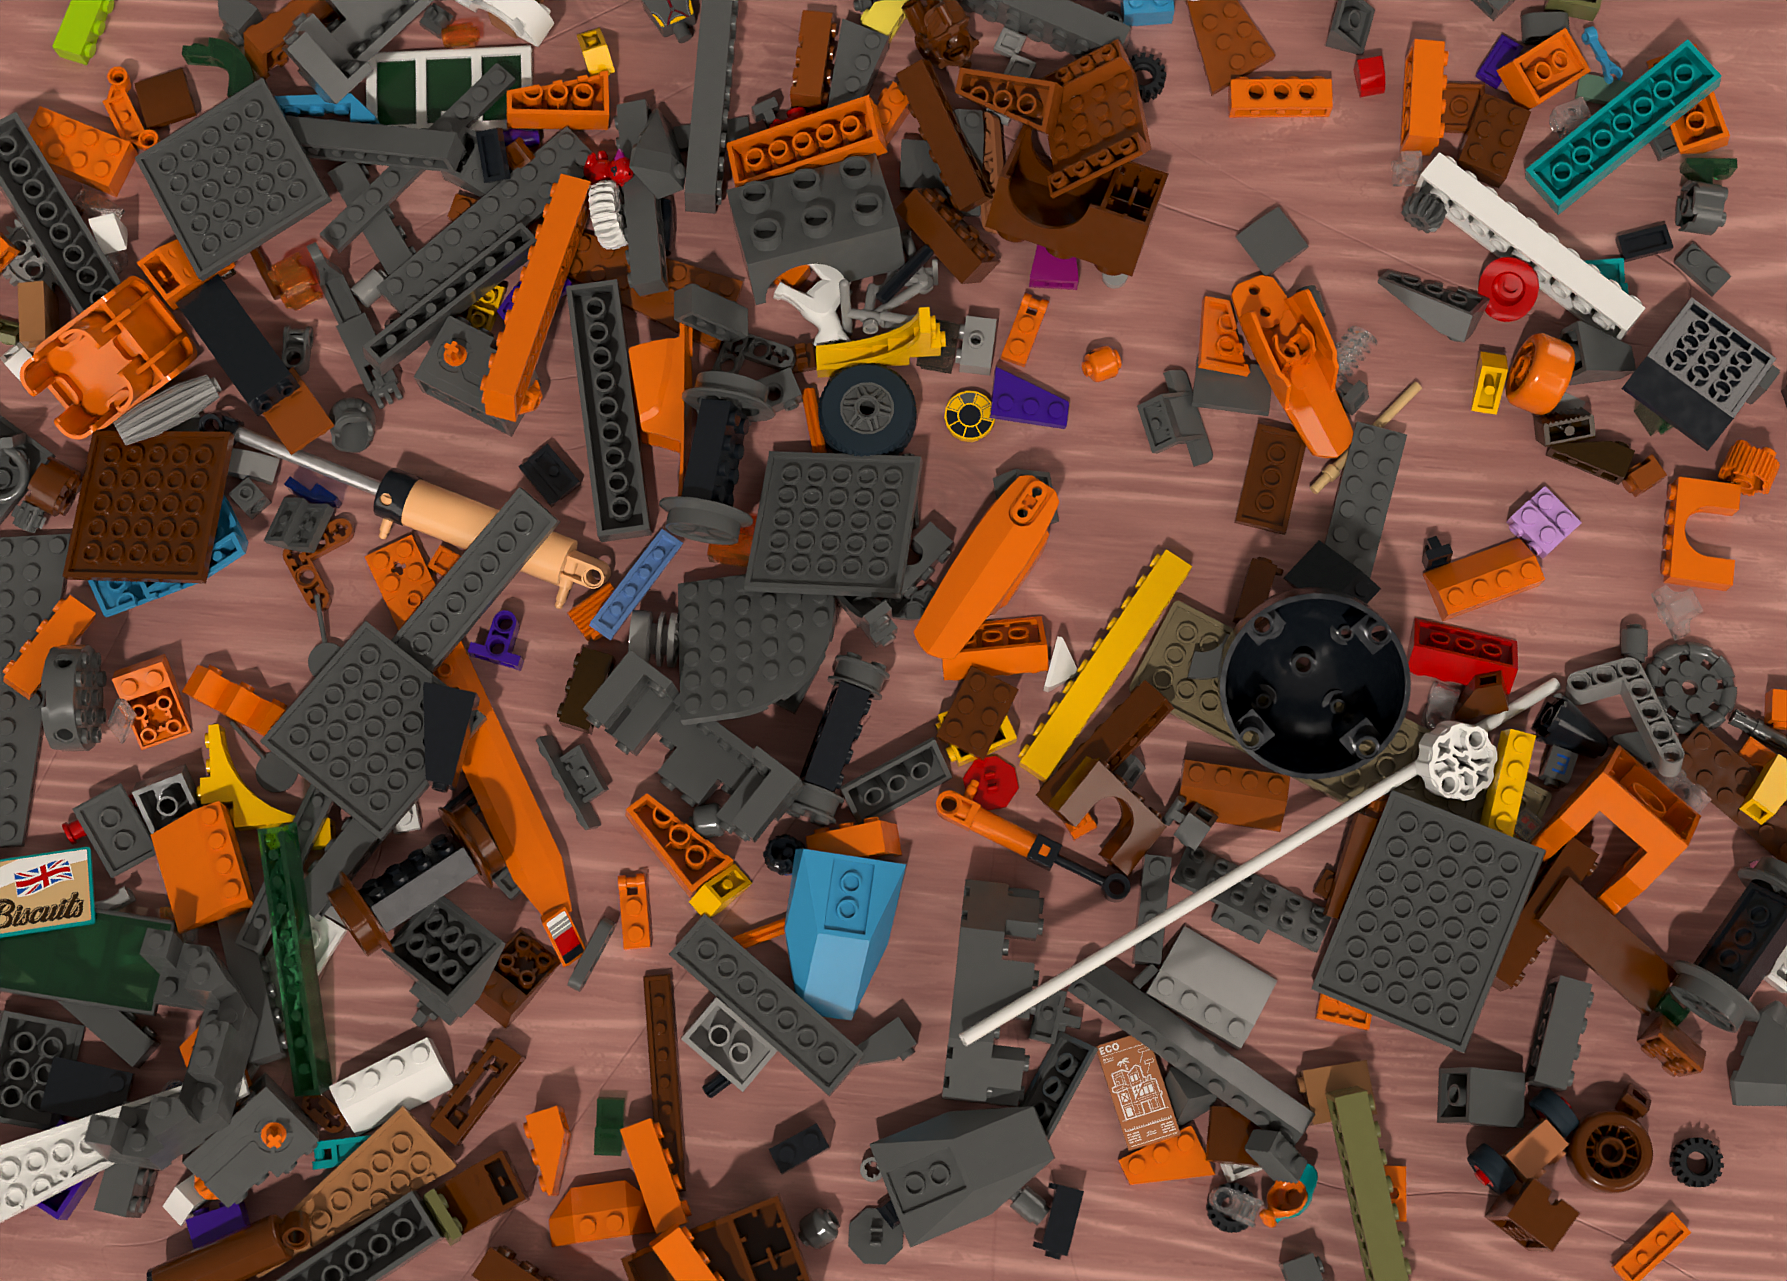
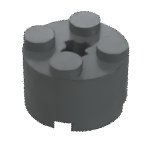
M1692 180L1685 182L1681 191H1685L1683 199L1678 198L1675 209L1676 226H1681L1678 230L1702 235H1713L1718 227H1723L1726 222L1727 214L1723 211L1728 197V188L1718 184Z

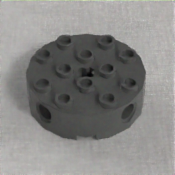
M89 645L54 646L50 649L45 659L41 691H46V707H41L45 737L50 747L54 750L90 751L95 747L96 743L101 742V724H105L107 721V712L103 708V687L106 686L107 676L106 672L101 671L100 668L101 654L95 652L94 648Z

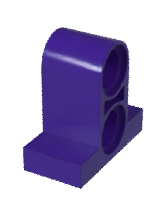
M507 610L499 611L493 618L485 646L470 642L468 653L471 657L521 671L524 660L521 656L512 654L520 629L519 621L515 615ZM506 619L513 620V624L509 629H500L502 621ZM496 644L505 645L504 651L501 654L492 653V649Z

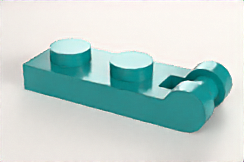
M371 1135L318 1141V1146L314 1150L315 1161L312 1162L313 1170L338 1167ZM331 1148L332 1159L325 1160V1149Z

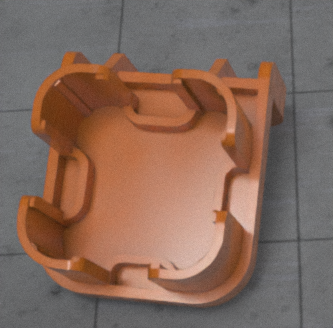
M130 276L36 347L33 356L22 365L20 380L26 391L33 397L48 388L66 409L54 419L55 426L62 434L71 439H84L96 430L103 429L112 424L138 403L176 377L197 358V349L192 338L152 288L139 277Z

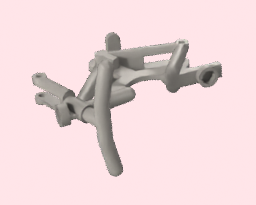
M904 229L901 231L903 251L909 260L917 249L912 239L911 231ZM932 259V267L924 268L922 266L904 285L908 287L906 290L875 310L876 293L898 270L887 272V279L883 284L876 285L870 283L868 285L865 306L862 310L851 308L850 285L848 280L842 279L839 282L842 327L847 336L851 337L853 334L852 319L863 322V331L866 334L876 333L878 325L882 328L895 330L911 321L915 315L908 316L890 311L918 293L927 294L934 286L938 285L937 259Z

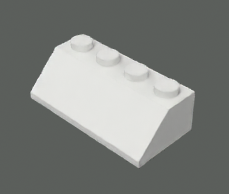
M426 1037L329 1086L340 1112L356 1137L384 1124L402 1106H405L410 1111L448 1092L454 1087V1084L433 1039Z

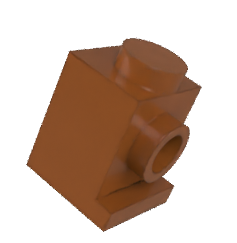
M1651 454L1642 463L1640 462L1628 470L1629 475L1623 479L1622 484L1626 491L1632 493L1636 498L1661 482L1667 474L1653 454Z

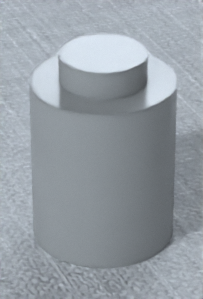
M372 269L350 290L365 307L369 308L382 296L376 287L388 276L381 269L378 271Z

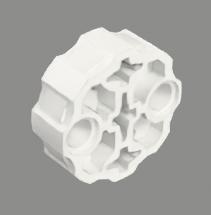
M1448 720L1438 723L1434 730L1425 733L1419 743V756L1415 764L1417 774L1422 777L1425 782V788L1429 792L1445 798L1466 801L1475 798L1479 791L1489 787L1494 778L1493 770L1498 758L1496 747L1491 744L1488 739V733L1483 728Z

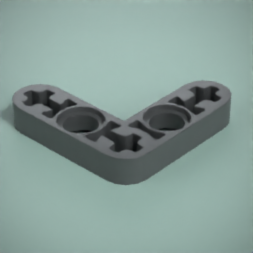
M748 333L747 337L741 339L743 344L737 345L736 349L733 343H723L712 371L724 372L721 370L722 364L727 360H731L734 362V367L728 373L739 374L745 359L782 371L789 367L792 369L795 366L796 356L788 346ZM760 345L766 346L767 352L765 355L760 357L754 355L756 347ZM773 351L780 357H784L787 354L789 360H784L781 363L777 357L773 356Z

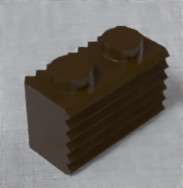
M1582 407L1579 409L1575 408L1574 410L1570 409L1569 411L1565 410L1564 412L1560 411L1559 413L1555 412L1554 414L1550 413L1549 415L1545 414L1544 416L1540 415L1539 417L1535 416L1533 418L1535 439L1545 447L1595 438L1596 436L1594 415Z

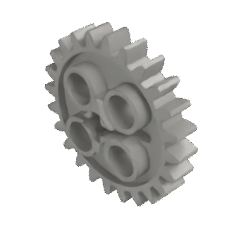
M15 219L16 227L13 229L7 226L6 228L10 234L5 236L18 249L26 246V251L23 255L16 256L3 269L6 271L2 275L6 279H10L9 283L14 287L18 283L44 281L55 293L54 286L58 285L57 281L42 257L38 258V250L22 224ZM40 266V272L35 276H31L32 269Z

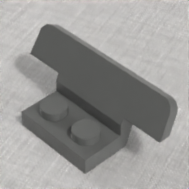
M1169 370L1163 373L1169 393L1160 394L1137 405L1151 451L1158 454L1177 444H1186L1194 467L1207 464L1212 460L1213 453L1198 407L1191 406L1193 392L1187 374L1183 370Z

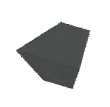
M1170 1067L1164 1080V1085L1178 1127L1181 1128L1209 1111L1210 1107L1214 1105L1217 1096L1179 1069Z

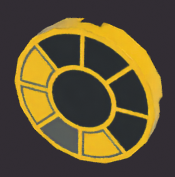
M964 391L951 398L945 408L944 421L952 436L963 442H975L986 437L991 432L995 423V419L989 418L991 401L977 391Z

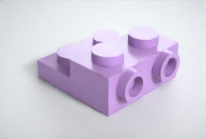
M1544 486L1516 511L1506 523L1509 525V530L1516 537H1521L1527 543V547L1535 556H1540L1544 559L1582 522Z

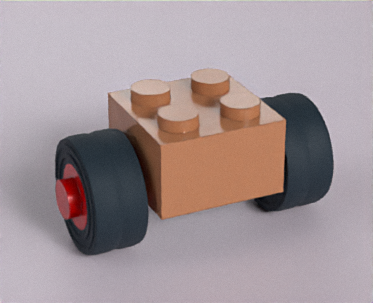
M1544 1088L1529 1102L1532 1111L1540 1122L1532 1126L1506 1151L1499 1155L1493 1148L1483 1143L1467 1157L1470 1166L1475 1171L1474 1175L1484 1186L1487 1185L1499 1195L1503 1194L1516 1180L1521 1183L1526 1182L1528 1178H1536L1538 1180L1546 1172L1543 1167L1547 1164L1550 1166L1552 1163H1557L1566 1155L1564 1149L1569 1144L1564 1138L1579 1125V1121L1571 1110L1570 1104L1563 1097H1559L1548 1088Z

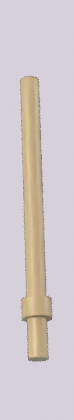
M1414 382L1372 425L1383 428L1422 389L1420 384ZM1349 448L1333 464H1328L1322 470V475L1310 486V490L1313 493L1318 494L1329 482H1333L1340 475V471L1345 466Z

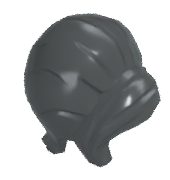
M347 397L337 401L329 413V418L335 425L330 429L332 445L335 449L344 452H362L369 447L370 441L374 438L376 427L375 412L369 403L360 398Z

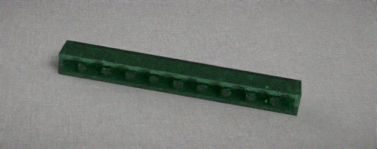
M296 821L274 823L261 827L257 831L295 1097L321 1095L330 1089L329 1086L333 1085L297 823Z

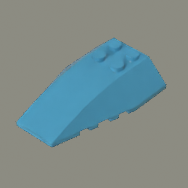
M224 495L207 579L245 555L249 543L229 501ZM88 580L101 611L106 618L198 584Z

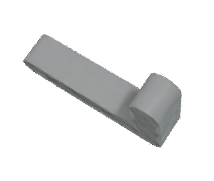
M1631 657L1622 658L1576 671L1569 675L1565 696L1574 705H1583L1620 694L1658 772L1665 777H1675L1680 773L1685 755L1684 750L1638 660Z

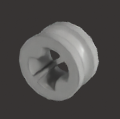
M869 1157L861 1163L860 1173L865 1180L875 1182L881 1179L882 1175L881 1173L878 1176L873 1174V1178L867 1176L868 1171L864 1169L867 1163L871 1165L872 1161L876 1162L875 1157Z

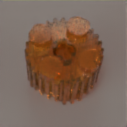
M299 251L271 265L272 270L268 271L272 283L275 286H280L283 291L280 297L286 308H293L295 311L323 298L322 293L316 292L314 289V285L318 283L309 266H302L299 261L303 258Z

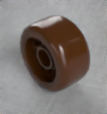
M1602 1110L1590 1113L1579 1120V1125L1570 1132L1566 1139L1569 1145L1565 1148V1157L1571 1173L1583 1186L1595 1192L1612 1194L1631 1190L1639 1185L1650 1171L1653 1161V1146L1650 1136L1638 1120L1624 1112ZM1603 1145H1608L1611 1148L1612 1155L1608 1160L1602 1156L1601 1149Z

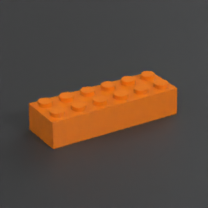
M869 95L726 143L735 188L751 181H765L793 174L800 169H813L841 162L852 156H865L876 153V156L888 152L878 108Z

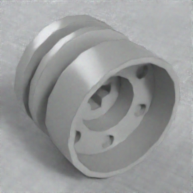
M633 610L628 652L629 650L633 651L647 663L650 661L651 654L655 655L658 667H662L664 655H666L667 667L675 668L679 655L678 613H671L669 624H667L665 612L660 613L658 623H653L651 611Z

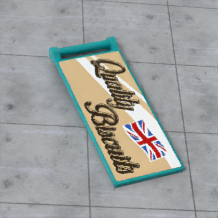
M90 847L0 859V938L96 923L92 852Z

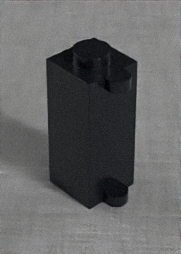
M1049 1182L1048 1188L1055 1190L1042 1242L1034 1241L1032 1247L1046 1250L1044 1256L1060 1260L1061 1255L1068 1256L1084 1191Z

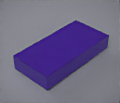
M1502 34L1475 77L1497 90L1502 79L1496 70L1517 58L1524 47Z

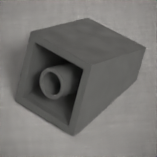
M1475 1067L1439 1068L1437 1123L1523 1128L1525 1118V1073Z

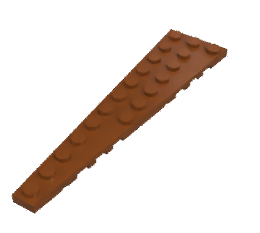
M456 193L447 215L448 219L454 222L478 200ZM536 220L527 229L535 236L538 224H543L544 220ZM584 232L567 276L569 280L577 284L617 279L621 291L622 306L632 311L634 310L654 322H659L676 333L679 332V322L674 320L675 291L685 287L687 284H698L701 288L715 292L728 300L738 302L744 285L743 281L666 258L669 291L639 296L634 288H630L627 274L631 270L626 260L625 251L629 247L623 246L619 249L606 250L598 242L597 236ZM692 328V341L719 354L724 341Z

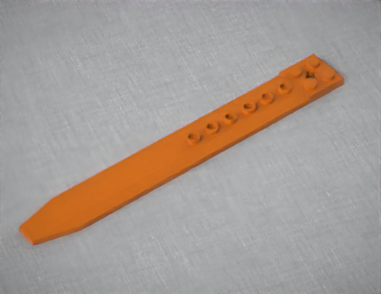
M412 534L364 556L398 630L402 628L436 587ZM398 563L406 565L403 568L402 575H399L397 572L393 573V569ZM461 640L433 675L448 687L477 693L480 698L477 710L487 717L484 724L469 740L462 770L513 881L542 916L564 905L568 913H571L573 911L561 853Z

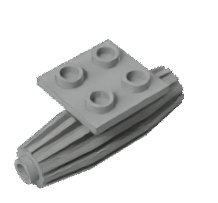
M206 374L175 384L138 403L115 420L113 424L125 445L157 436L164 431L200 432L198 426L201 417L198 413L219 398L218 392L222 390L215 377L209 379Z

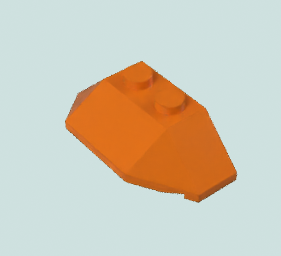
M626 1180L571 1188L549 1218L552 1247L655 1232L642 1192Z

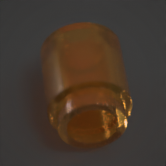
M473 22L450 24L447 28H442L444 47L451 49L476 47L477 42L480 41L478 26H474Z

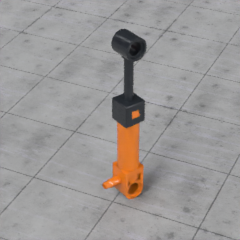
M971 780L963 796L949 790L940 793L937 797L936 812L942 819L968 832L971 830L1026 857L1027 861L1048 871L1051 870L1055 863L1102 886L1103 895L1111 902H1120L1128 895L1131 886L1130 881L1125 875L1113 873L1105 877L1059 854L1062 844L1040 833L1037 835L982 808L981 804L972 801L977 792L978 781ZM950 799L956 803V808L951 812H947L942 808L941 804L943 801ZM1113 881L1120 882L1123 886V892L1121 894H1113L1109 889V884Z

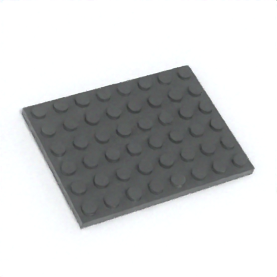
M1392 790L1311 989L1465 1054L1546 850Z

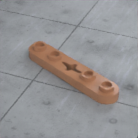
M983 112L984 147L982 174L994 197L998 179L1004 167L1001 126L997 115ZM991 199L981 205L982 226L985 231L998 234L996 230L985 227L993 200Z

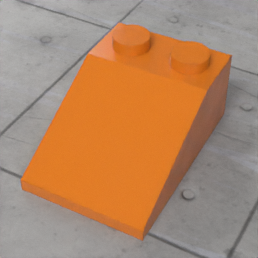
M1564 28L1496 71L1516 105L1530 110L1591 70L1568 30Z

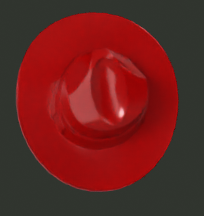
M1510 256L1500 257L1492 261L1483 271L1478 286V294L1490 299L1485 312L1495 320L1502 322L1516 321L1525 316L1534 306L1539 293V280L1535 270L1527 262Z

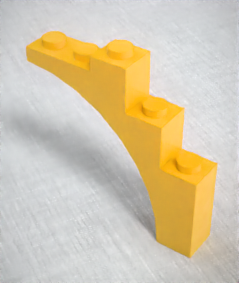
M919 307L917 314L911 321L890 332L857 341L816 345L818 378L833 377L836 373H840V370H845L848 366L852 367V365L860 363L901 366L909 365L910 357L941 356V347H946L945 331H940V324L936 323L935 316H930V307Z
M219 724L208 725V733H205L206 748H209L210 758L206 759V770L210 777L200 778V785L196 789L198 801H201L203 806L220 801L225 806H233L229 814L234 827L240 831L266 829V832H263V845L265 848L267 847V851L277 854L296 815L287 814L269 806L248 788L234 767L227 746L225 728ZM326 818L311 850L325 849L331 839H336L335 822L332 819Z
M1780 754L1765 764L1739 808L1760 825L1775 815L1782 804L1787 801V759Z

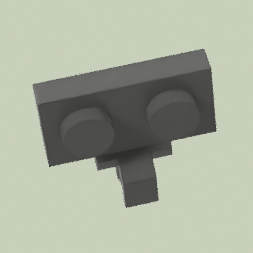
M415 983L409 990L420 1000L416 1004L419 1010L411 1019L418 1027L422 1028L430 1018L435 1021L438 1017L451 1026L459 1017L418 983Z
M1059 990L1037 1003L1029 1039L1055 1045L1058 1031L1065 1032L1066 1026L1080 1030L1082 1018L1069 1015L1070 1008L1064 1007L1067 996L1066 991Z

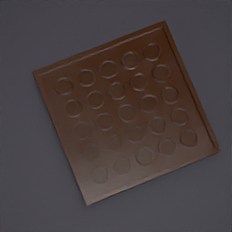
M118 431L93 432L63 577L67 580L206 584L235 435L231 432L164 431L157 436L125 445Z

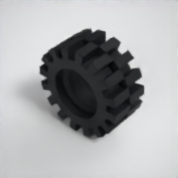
M1141 53L1140 57L1134 54L1132 59H1128L1135 73L1139 70H1145L1153 78L1152 82L1148 85L1138 84L1141 99H1144L1146 103L1149 102L1150 98L1154 100L1158 94L1162 93L1166 80L1164 64L1160 65L1161 60L1159 58L1154 60L1153 54H1150L1149 57H1145L1146 53Z
M1700 1137L1688 1138L1674 1146L1673 1149L1675 1151L1670 1154L1672 1162H1669V1165L1673 1167L1674 1171H1672V1174L1678 1177L1677 1180L1680 1183H1685V1186L1694 1188L1710 1186L1709 1184L1715 1183L1717 1177H1721L1723 1172H1720V1169L1724 1168V1163H1721L1723 1155L1718 1153L1717 1150L1719 1148L1717 1145H1712V1141L1704 1140V1138ZM1692 1152H1699L1706 1159V1167L1701 1173H1694L1687 1166V1158Z
M1238 1183L1222 1184L1215 1188L1211 1195L1208 1196V1203L1206 1205L1207 1216L1219 1230L1237 1233L1247 1229L1254 1222V1217L1257 1215V1202L1254 1200L1253 1193L1247 1187ZM1228 1197H1235L1241 1202L1242 1212L1237 1218L1230 1219L1222 1213V1202Z

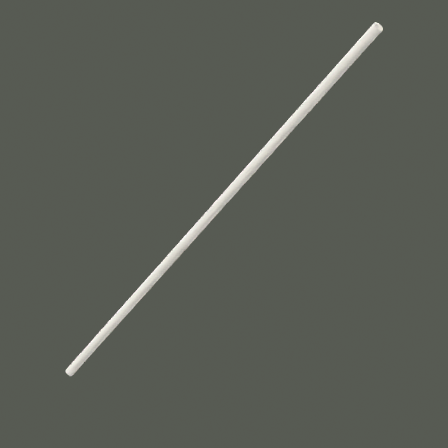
M1556 678L1548 680L1510 703L1509 711L1490 715L1475 725L1483 728L1488 733L1561 688L1559 681ZM1415 761L959 1034L961 1041L965 1046H968L1418 775Z

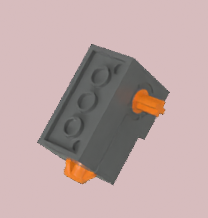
M449 315L414 375V379L423 393L512 437L524 414L535 411L541 403L543 395L538 374L534 370L516 422L486 415L485 404L482 403L483 391L480 390L483 376H488L490 368H488L490 356L492 353H496L498 349L494 334L485 328L478 330L472 327V324L463 317L458 316L456 319Z
M266 1073L248 1087L249 1095L236 1101L231 1123L228 1127L220 1132L216 1131L207 1137L204 1143L189 1153L182 1154V1163L194 1174V1188L206 1200L219 1199L227 1208L233 1203L237 1205L242 1202L248 1195V1190L254 1184L258 1186L267 1179L269 1171L277 1178L283 1172L288 1174L295 1168L298 1163L297 1160L303 1154L309 1155L318 1146L317 1124Z

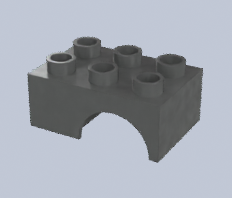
M876 153L865 156H852L841 162L813 169H800L793 174L765 181H751L741 187L726 190L735 232L756 305L766 303L767 290L778 276L801 265L823 264L831 266L838 270L844 279L851 282L899 270L905 264L900 227Z

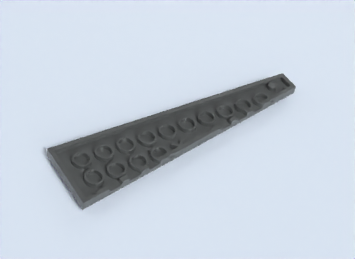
M71 534L0 537V848L25 846L30 814L29 806L33 795L34 773H36L37 769L36 760L41 743V707L46 706V691H41L40 687L31 700H28L3 682L5 676L3 670L11 660L16 662L22 655L19 650L28 639L33 641L39 634L36 632V629L44 619L49 621L55 614L52 610L62 598L65 590L63 571Z

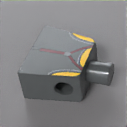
M641 0L644 11L663 37L675 34L678 43H685L692 38L688 28L694 26L696 22L691 0Z

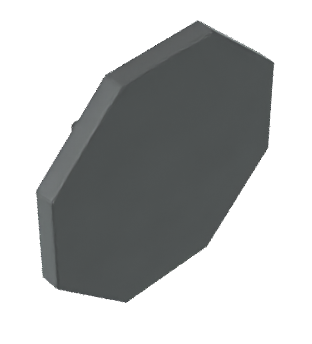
M866 1208L849 1224L848 1247L864 1264L886 1265L903 1249V1228L900 1223L892 1230L876 1208Z

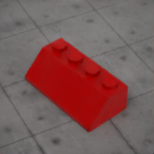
M1414 618L1406 656L1411 673L1417 676L1425 675L1437 678L1443 682L1451 681L1467 686L1475 675L1502 670L1507 693L1510 695L1518 671L1517 641Z

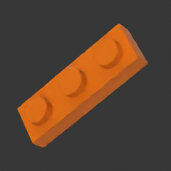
M1669 1212L1617 1260L1611 1268L1623 1281H1641L1692 1232L1673 1212Z

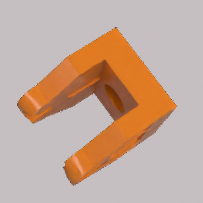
M1620 745L1577 787L1529 843L1546 850L1543 861L1547 862L1601 811L1639 845L1596 894L1595 900L1613 916L1640 895L1689 846L1701 818V815Z

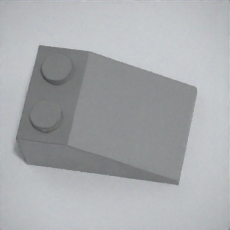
M717 997L711 1001L681 1037L687 1045L742 1092L777 1052L772 1045Z

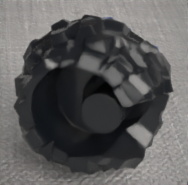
M787 834L775 836L773 840L768 842L769 844H767L766 850L763 852L765 864L768 869L779 875H792L795 849H805V846L793 836Z

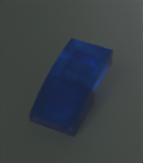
M291 476L284 483L290 492L311 503L329 504L332 508H340L342 505L338 497L318 483L315 484L311 491Z

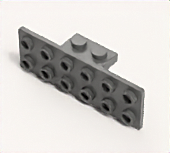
M1199 846L1196 850L1186 847L1171 881L1195 893L1237 868L1238 865ZM1254 873L1210 899V901L1218 904L1211 921L1260 944L1267 930H1270L1313 952H1318L1332 918L1323 914L1325 908Z

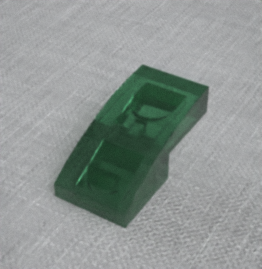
M597 1098L594 1155H622L623 1137L620 1129L624 1128L625 1098Z

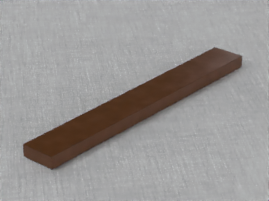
M671 975L643 976L654 1123L659 1122L664 1138L660 1140L664 1149L669 1148L673 1159V1164H670L673 1175L678 1174L683 1188L679 1192L687 1190Z

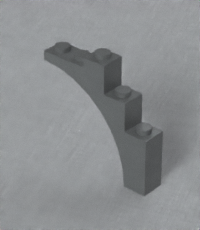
M835 595L837 606L839 608L842 606L856 627L860 626L876 648L881 644L885 647L896 639L895 634L898 631V627L891 619L892 608L886 600L880 602L874 597Z

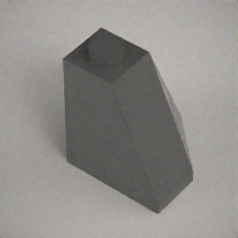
M1576 321L1561 330L1559 339L1569 343L1575 352L1574 370L1568 386L1618 380L1636 370L1632 346L1583 321Z

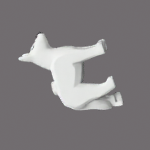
M807 264L822 279L807 293L794 289L783 282L779 283L773 298L789 302L807 321L818 328L819 331L813 343L815 349L816 345L851 342L844 332L836 312L841 304L839 282L844 279L838 270L823 264Z

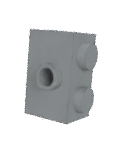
M966 316L965 324H960L958 339H963L962 348H957L955 363L960 364L959 372L990 376L997 319Z

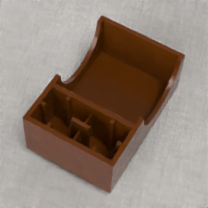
M1023 124L999 176L985 227L996 230L1000 237L1010 242L1026 240L1046 247L1048 253L1060 259L1075 257L1093 263L1100 272L1106 275L1117 276L1125 274L1132 277L1169 174L1129 161L1068 192L1052 198L1050 196L1047 176L1053 174L1054 171L1039 159L1032 143L1033 127Z
M779 1193L689 1229V1232L695 1239L691 1242L692 1246L696 1251L699 1249L704 1251L711 1261L707 1264V1267L712 1274L718 1271L724 1281H813ZM651 1245L621 1258L629 1281H676Z

